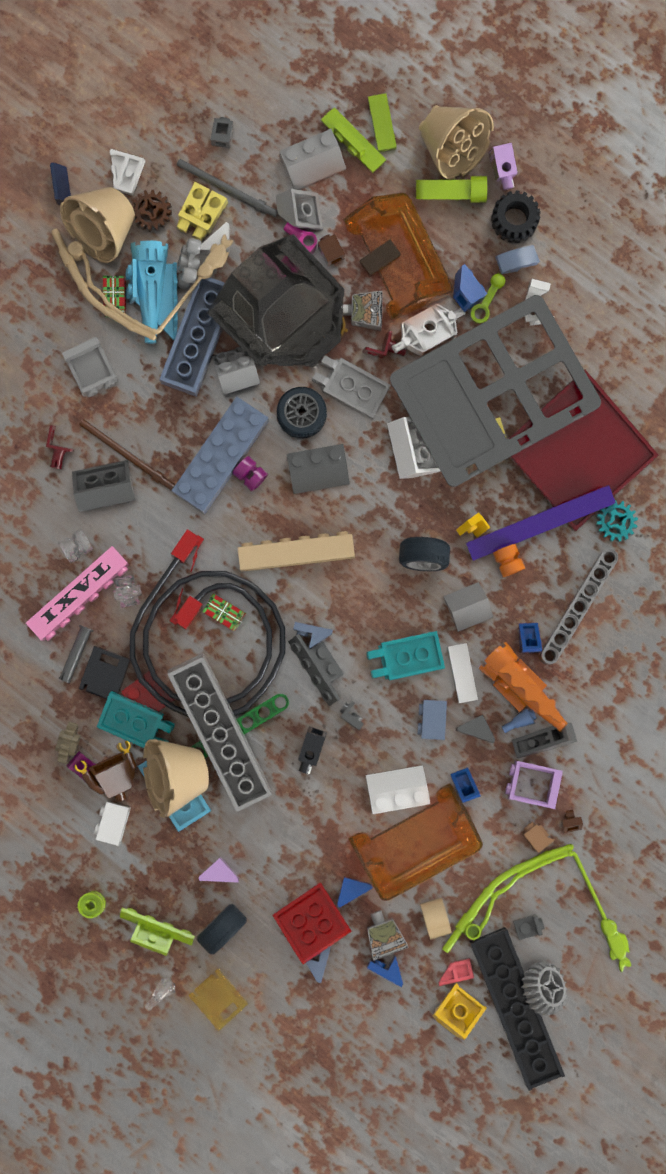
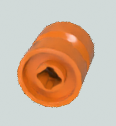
M516 544L493 552L496 563H500L499 570L502 578L526 569L523 560L518 558L519 551Z

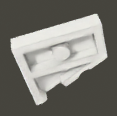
M111 149L114 188L122 193L133 196L145 160L141 157Z

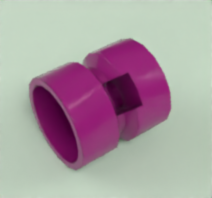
M247 456L237 465L232 474L238 480H244V485L253 492L266 479L268 473L262 467H256L257 463L250 456Z

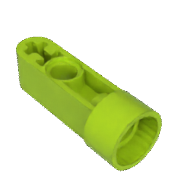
M471 176L470 180H416V199H470V203H487V176Z

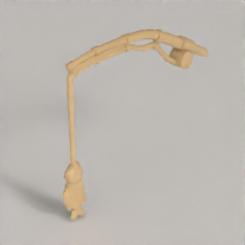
M53 229L51 231L59 248L61 259L83 296L104 315L125 326L128 330L153 341L156 339V334L162 332L201 279L210 278L213 270L223 267L229 255V252H226V248L230 247L233 243V240H227L226 234H224L221 238V244H213L211 246L209 255L197 271V280L160 327L154 329L138 322V320L133 319L116 308L107 300L102 291L93 285L89 261L80 242H71L66 247L59 230ZM84 260L87 282L81 276L75 261ZM89 287L96 293H98V295L103 299L107 307L100 303L90 293L88 289Z

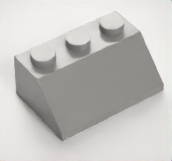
M332 129L279 151L280 160L293 188L296 190L346 170Z

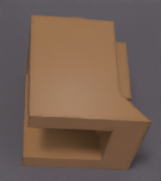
M533 821L524 827L525 832L522 833L538 853L556 840L548 838L549 834L541 824H534Z

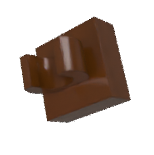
M573 810L565 811L566 820H562L561 824L563 833L582 830V818H575Z

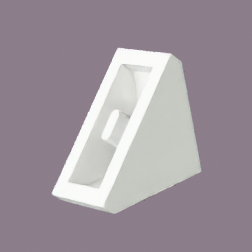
M227 222L201 244L200 252L202 255H209L213 244H221V238L224 234H226L227 240H230V226Z

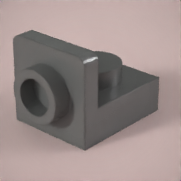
M353 701L350 704L346 702L340 710L342 713L341 718L357 730H360L364 725L361 722L363 718L354 712L352 715L348 713L355 703Z
M535 914L513 921L518 940L543 935L542 930L545 929L543 921Z

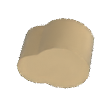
M442 898L420 904L430 940L452 933Z

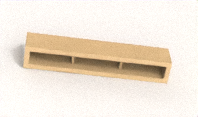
M348 531L337 532V536L319 534L317 535L318 538L310 539V536L298 537L299 540L291 541V538L279 539L280 542L272 543V540L261 541V545H253L252 542L241 544L242 547H238L240 571L245 572L355 559L352 534H348Z

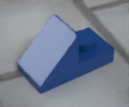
M395 955L388 968H385L386 964L378 959L375 961L370 959L367 969L400 987L403 986Z

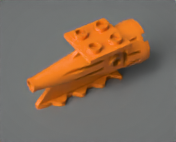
M504 642V648L501 646L497 647L484 660L487 664L484 667L480 665L479 670L493 681H496L493 686L519 713L528 706L561 731L568 723L556 709L555 700L549 699L543 692L547 685L521 659L517 661L518 656L510 645Z

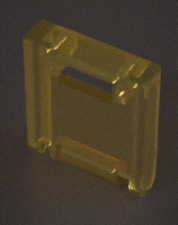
M216 969L215 973L219 978L217 979L211 974L195 989L199 996L196 997L191 992L189 997L216 1029L220 1031L249 1003L219 969ZM234 1003L238 1008L224 1020L220 1014L230 1004Z

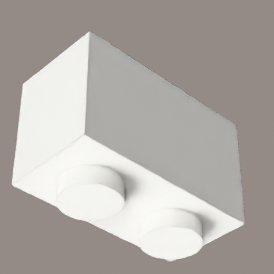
M110 801L106 802V805L103 804L100 810V816H102L101 823H97L94 834L97 835L96 840L119 846L131 807Z

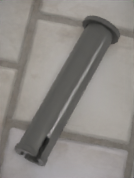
M79 625L81 628L59 677L60 680L67 683L71 682L90 633L94 631L82 625Z

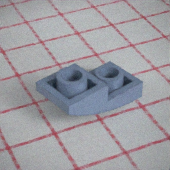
M534 245L514 249L495 257L501 274L517 272L520 268L535 266L540 262Z

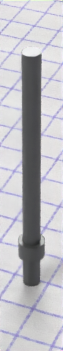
M182 159L178 160L177 166L254 206V209L257 211H263L275 218L278 215V210L266 205L265 201L249 196Z

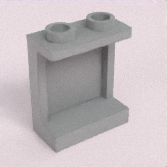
M97 337L62 352L83 397L94 396L98 393V390L111 388L118 381Z

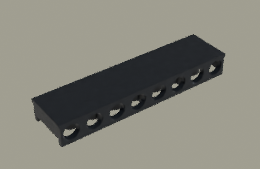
M503 927L476 940L469 941L528 1091L557 1078L565 1077L542 1016L539 1013H535L534 1009H530V1003H526L527 998L523 995L525 991L522 988L524 985L522 979L525 975L508 930Z

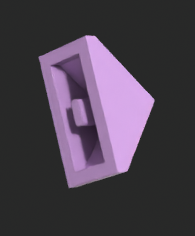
M220 857L199 876V881L239 882V877Z

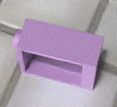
M515 761V764H511L509 775L512 776L511 783H507L505 794L508 795L507 799L555 809L563 771ZM520 767L552 774L546 802L514 795Z

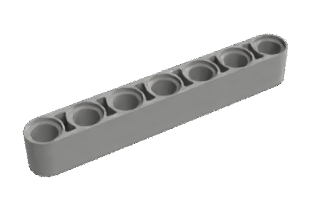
M606 549L598 556L543 647L542 652H540V660L543 664L551 665L561 656L617 563L618 554L615 550ZM605 553L612 555L613 560L611 563H607L604 560ZM595 570L602 571V579H597L594 576ZM585 586L592 587L593 594L591 596L585 594ZM576 602L583 604L582 612L575 610L574 604ZM566 618L573 620L574 625L572 628L565 626L564 621ZM557 634L562 635L564 638L562 645H558L554 641ZM546 651H551L554 654L552 661L545 659L544 654Z

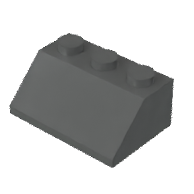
M343 444L287 454L294 494L350 484Z
M128 460L72 472L73 493L79 512L135 500Z

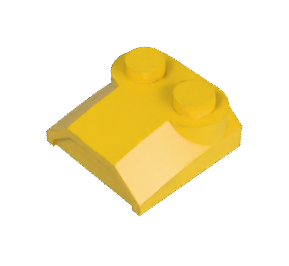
M455 983L441 1004L436 1007L432 1016L453 1035L465 1040L487 1007L480 1004Z

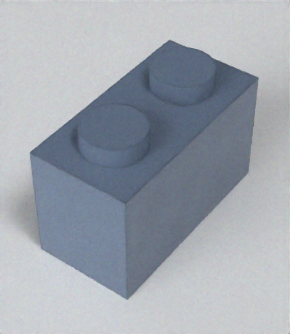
M423 700V704H419V715H422V723H418L417 734L421 735V739L445 740L447 701Z

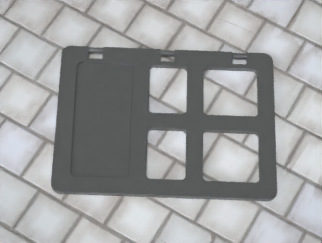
M534 295L398 369L390 376V382L447 484L451 487H456L581 417L595 411L601 405L599 395L540 295ZM535 313L554 345V350L521 368H517L497 332L524 316ZM481 340L486 341L504 373L503 378L483 389H479L459 356V352ZM562 362L583 398L555 415L546 418L527 387L526 381ZM508 390L515 392L532 422L531 428L511 439L505 437L487 405L488 401ZM579 407L581 413L572 417L569 411ZM527 435L530 441L520 446L517 440ZM475 464L477 470L468 474L465 468Z

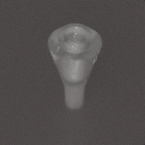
M162 978L152 998L145 1004V1008L150 1011L157 1003L176 992L175 984L168 978Z

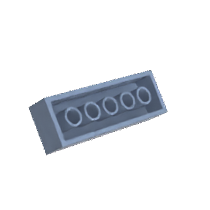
M210 277L201 279L195 287L160 376L161 384L197 397L223 330L207 311L225 284L224 282Z
M236 396L172 489L173 494L205 515L233 475V470L244 459L268 424L269 418Z

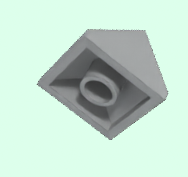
M479 582L443 596L458 632L493 618L488 598Z

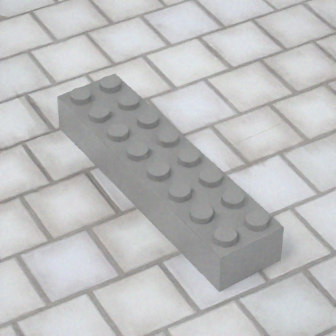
M204 653L169 669L167 674L236 812L271 796V788Z

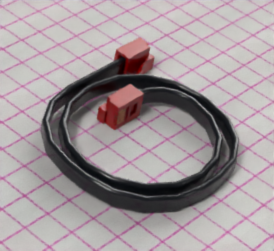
M188 529L171 552L174 560L139 609L130 630L129 658L138 681L159 702L172 711L186 717L189 716L185 709L177 707L162 697L144 679L136 660V632L146 610L179 562L184 564L195 547H197L190 571L192 573L198 549L204 542V538ZM199 571L177 580L154 604L143 629V657L152 679L171 698L181 702L178 694L174 693L157 676L149 656V631L159 608L180 586L201 577H225L247 586L272 610L279 627V655L271 674L261 689L243 707L233 710L236 716L246 712L266 692L276 677L285 655V625L276 604L251 581L228 571ZM216 583L204 588L195 598L189 596L178 614H176L181 603L182 588L176 604L177 609L169 621L185 630L188 629L203 607V604L199 601L208 593L216 590H232L237 592L258 611L266 630V657L258 676L241 693L227 698V701L230 704L244 698L263 679L272 657V629L263 607L244 588L232 583Z

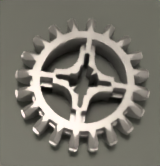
M546 961L536 962L527 967V971L524 972L525 977L522 979L524 982L522 988L525 991L523 995L527 998L526 1003H530V1009H534L535 1013L544 1016L558 1013L566 1005L565 999L568 998L566 995L568 989L565 988L566 981L563 980L564 974H560V968H556L555 964Z

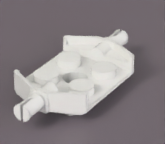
M439 304L429 307L402 322L401 342L392 346L393 351L397 353L407 348L422 357L424 352L451 337L456 338V320L466 313L461 308L455 312L449 311ZM432 324L435 329L429 331L425 328V325Z

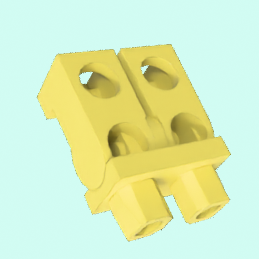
M194 182L178 214L177 229L186 233L191 225L196 228L192 236L202 241L207 234H211L219 216L228 204L227 198L214 191L210 192V189Z

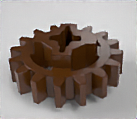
M145 190L144 196L138 194L139 200L133 199L135 206H132L135 212V224H141L142 230L148 227L149 232L154 227L156 231H159L158 226L160 225L165 228L164 221L170 222V218L167 215H172V211L169 209L171 208V203H166L168 201L167 196L162 198V193L158 192L156 195L154 190L151 191V194H148ZM149 205H151V208H153L154 217H152V214L149 212Z

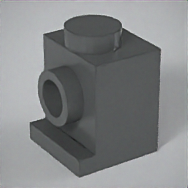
M226 117L214 118L211 134L212 146L230 149L234 127L233 121ZM221 131H225V132H226V135H225V134H220V132H221Z

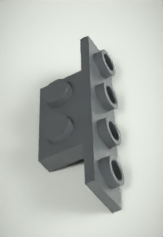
M297 634L288 641L291 650L301 661L302 667L308 672L312 683L320 691L323 700L330 706L340 699L330 682L342 676L343 672L324 642L309 650L301 636Z

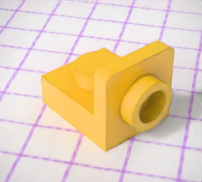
M477 513L457 528L456 531L460 536L465 532L468 534L473 532L478 538L490 526L482 515Z

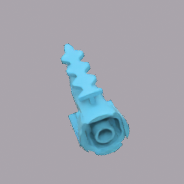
M140 241V245L135 246V242L130 244L132 261L126 269V280H129L128 287H126V299H129V304L136 302L140 306L142 324L158 329V325L160 326L178 304L177 262L167 264L169 249L167 243L165 246H162L161 241ZM177 312L163 329L173 340H175L177 335ZM145 337V343L155 344L156 339L153 341Z

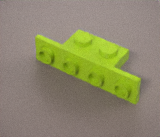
M335 107L321 119V122L328 129H332L335 138L347 147L350 154L356 156L372 173L386 161L374 146Z
M122 907L120 918L137 924L130 942L165 956L168 954L173 939L192 946L195 936L190 931L176 929L167 922H158L154 917L138 914L132 908L125 909Z

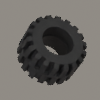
M518 190L515 191V194H512V191L507 192L506 196L503 194L500 200H497L491 217V221H493L492 227L496 229L495 233L497 236L499 234L502 235L501 239L505 240L507 238L510 243L513 240H516V243H520L522 239L523 241L527 240L529 236L531 237L534 234L540 221L539 215L541 212L538 209V202H533L534 197L532 195L527 197L526 192L519 194L520 191ZM510 209H519L525 214L526 222L521 225H513L507 221L505 212Z

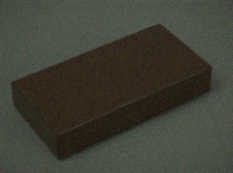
M389 239L360 259L359 262L371 277L400 257L401 253L391 239Z

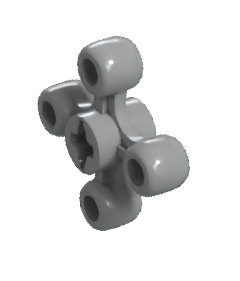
M189 238L187 244L182 246L177 270L182 271V273L177 275L178 288L189 289L190 284L196 280L200 258L195 257V254H199L201 250V241L198 239Z

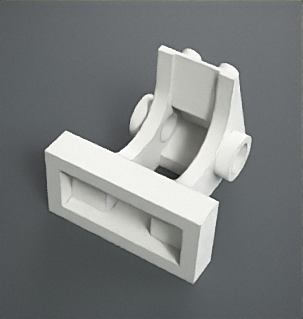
M532 279L528 286L526 299L534 295L541 296L547 293L551 283ZM536 314L524 316L525 323L530 322V326L541 324Z

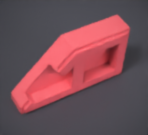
M470 958L450 962L438 982L439 986L474 978Z

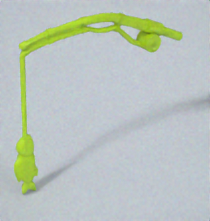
M572 844L547 850L540 855L513 866L496 877L484 888L467 913L463 914L455 926V931L442 948V950L449 953L462 933H465L471 940L478 939L489 920L494 901L499 895L505 893L524 875L553 861L573 856L603 918L601 929L606 936L610 948V958L612 960H619L620 972L623 971L625 966L631 967V962L626 957V952H630L627 937L625 934L617 931L615 921L606 917L578 855L572 851L574 848ZM517 873L509 884L493 893L496 887L504 880ZM491 897L481 925L478 926L472 923L479 910Z

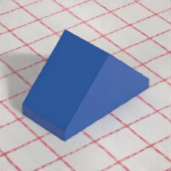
M519 623L520 653L542 652L538 623Z
M469 768L450 774L461 803L481 796Z
M344 876L337 902L338 907L344 906L373 888L371 883Z

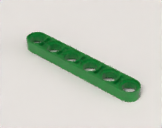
M277 694L237 718L244 735L287 709L289 706L288 697L284 694ZM278 697H283L286 700V705L283 708H278L275 705V700ZM261 707L269 709L270 714L268 717L261 718L258 711ZM245 717H250L253 720V725L250 728H245L242 725V720ZM201 741L197 742L191 747L202 748L204 758L208 757V754Z

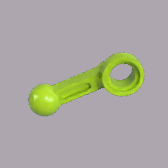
M494 274L491 277V287L483 302L472 308L471 318L475 323L481 324L488 320L490 315L488 307L497 290L505 285V277L502 274ZM476 310H484L485 317L477 319L474 315Z

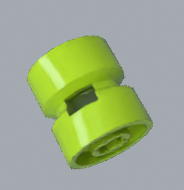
M98 891L87 892L78 901L79 913L85 918L97 917L106 907L105 897Z

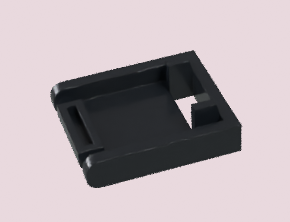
M94 646L79 689L83 690L85 684H87L86 692L106 700L111 691L119 694L131 662L130 658ZM103 654L119 659L118 666L101 661Z

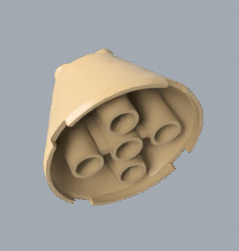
M436 105L432 108L426 119L420 123L419 130L438 172L446 179L453 180L456 176L468 174L484 157L491 143L489 136L490 131L494 130V123L491 115L480 108L440 107Z

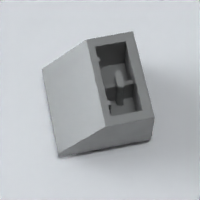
M242 347L212 356L224 395L260 384L253 358Z

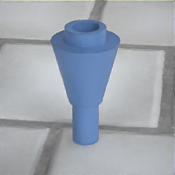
M525 707L511 722L503 725L502 729L507 733L514 728L536 724L535 719H537V716L533 710Z

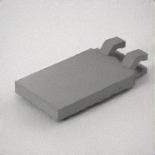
M325 355L320 364L331 369L327 377L315 372L312 381L321 385V389L325 394L373 419L391 385L342 358L335 361Z

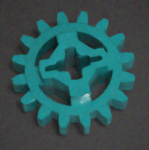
M615 500L616 503L612 506L600 509L602 514H597L596 517L600 521L596 522V525L601 526L598 532L605 533L603 538L609 536L610 542L614 538H616L617 542H621V537L627 540L629 539L627 534H634L632 529L638 527L634 524L638 518L633 517L636 511L629 510L630 504L625 507L624 501L618 505ZM616 509L622 510V511H624L625 513H624V514L619 513V512H617ZM608 513L609 519L605 524V516ZM624 518L619 524L610 525L615 519ZM629 519V526L626 530L625 523ZM609 530H616L619 534L612 533Z

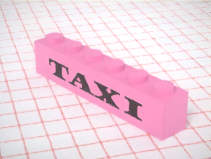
M111 546L29 619L26 624L41 641H49L56 635L55 631L60 626L64 628L70 623V617L74 614H80L85 609L84 605L88 601L93 602L99 597L98 592L103 588L105 590L114 583L113 579L116 576L121 577L128 571V562Z

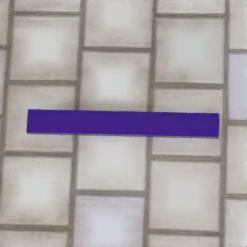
M609 485L470 540L466 542V545L474 561L506 546L516 544L613 505L616 502Z

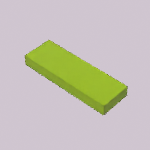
M387 94L368 96L378 152L397 149Z

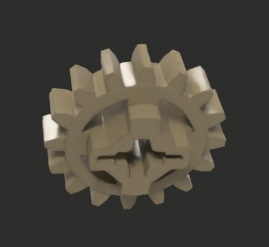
M68 722L65 731H60L55 751L59 753L57 762L67 764L71 755L74 756L76 754L81 735L77 734L79 724Z

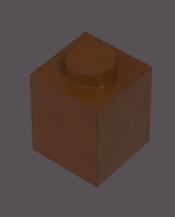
M335 234L332 236L325 235L320 238L318 249L328 267L345 259V253Z

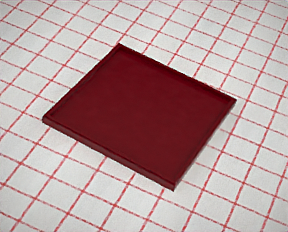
M586 369L584 371L601 399L600 407L510 457L552 507L609 485L614 497L659 456ZM574 380L569 382L541 408L546 418L582 400L583 397ZM576 407L569 412L573 417L581 413L579 407ZM530 419L527 422H525L517 431H515L508 439H511L516 435L531 428L532 422L530 421ZM525 435L517 441L521 446L522 444L530 440L527 437V435ZM598 511L567 524L573 531H577Z

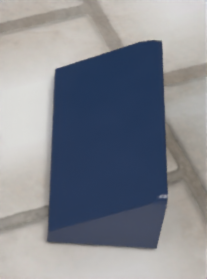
M53 162L50 164L54 197L57 204L61 205L66 197L71 196L66 166Z

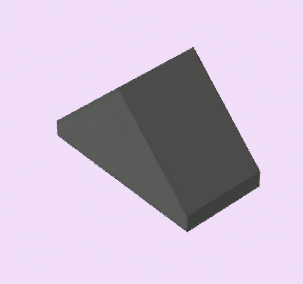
M483 715L458 726L456 729L458 732L491 743L495 742V738Z

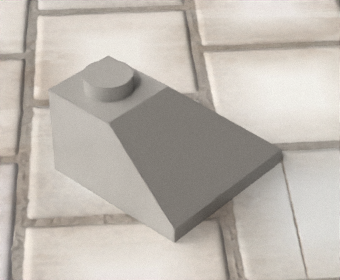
M289 189L275 196L278 214L292 226L323 230L318 193Z

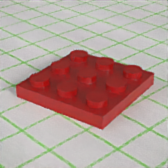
M321 882L272 915L302 964H305L352 932Z

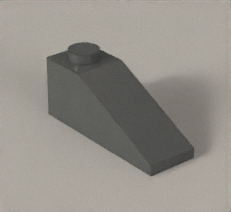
M568 723L561 731L554 726H550L512 740L517 758L577 742L572 723Z

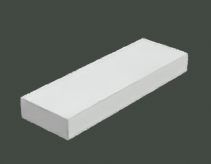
M467 643L449 646L448 652L458 702L464 703L478 700Z

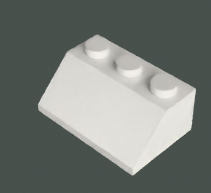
M403 417L387 423L400 479L440 472L410 417Z
M423 765L366 775L372 814L430 804Z

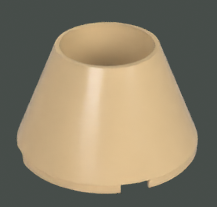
M107 187L66 197L60 205V214L66 230L72 239L76 237L83 245L85 253L104 263L112 262L117 258L135 219L132 205L120 191Z
M151 739L146 742L143 758H147V767L143 768L148 796L154 810L160 811L161 814L159 816L162 818L168 817L207 790L209 775L206 760L202 752L196 748L157 739Z

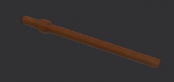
M83 419L79 425L147 473L157 484L161 483L172 491L175 484L165 478L162 472L159 470L155 471Z

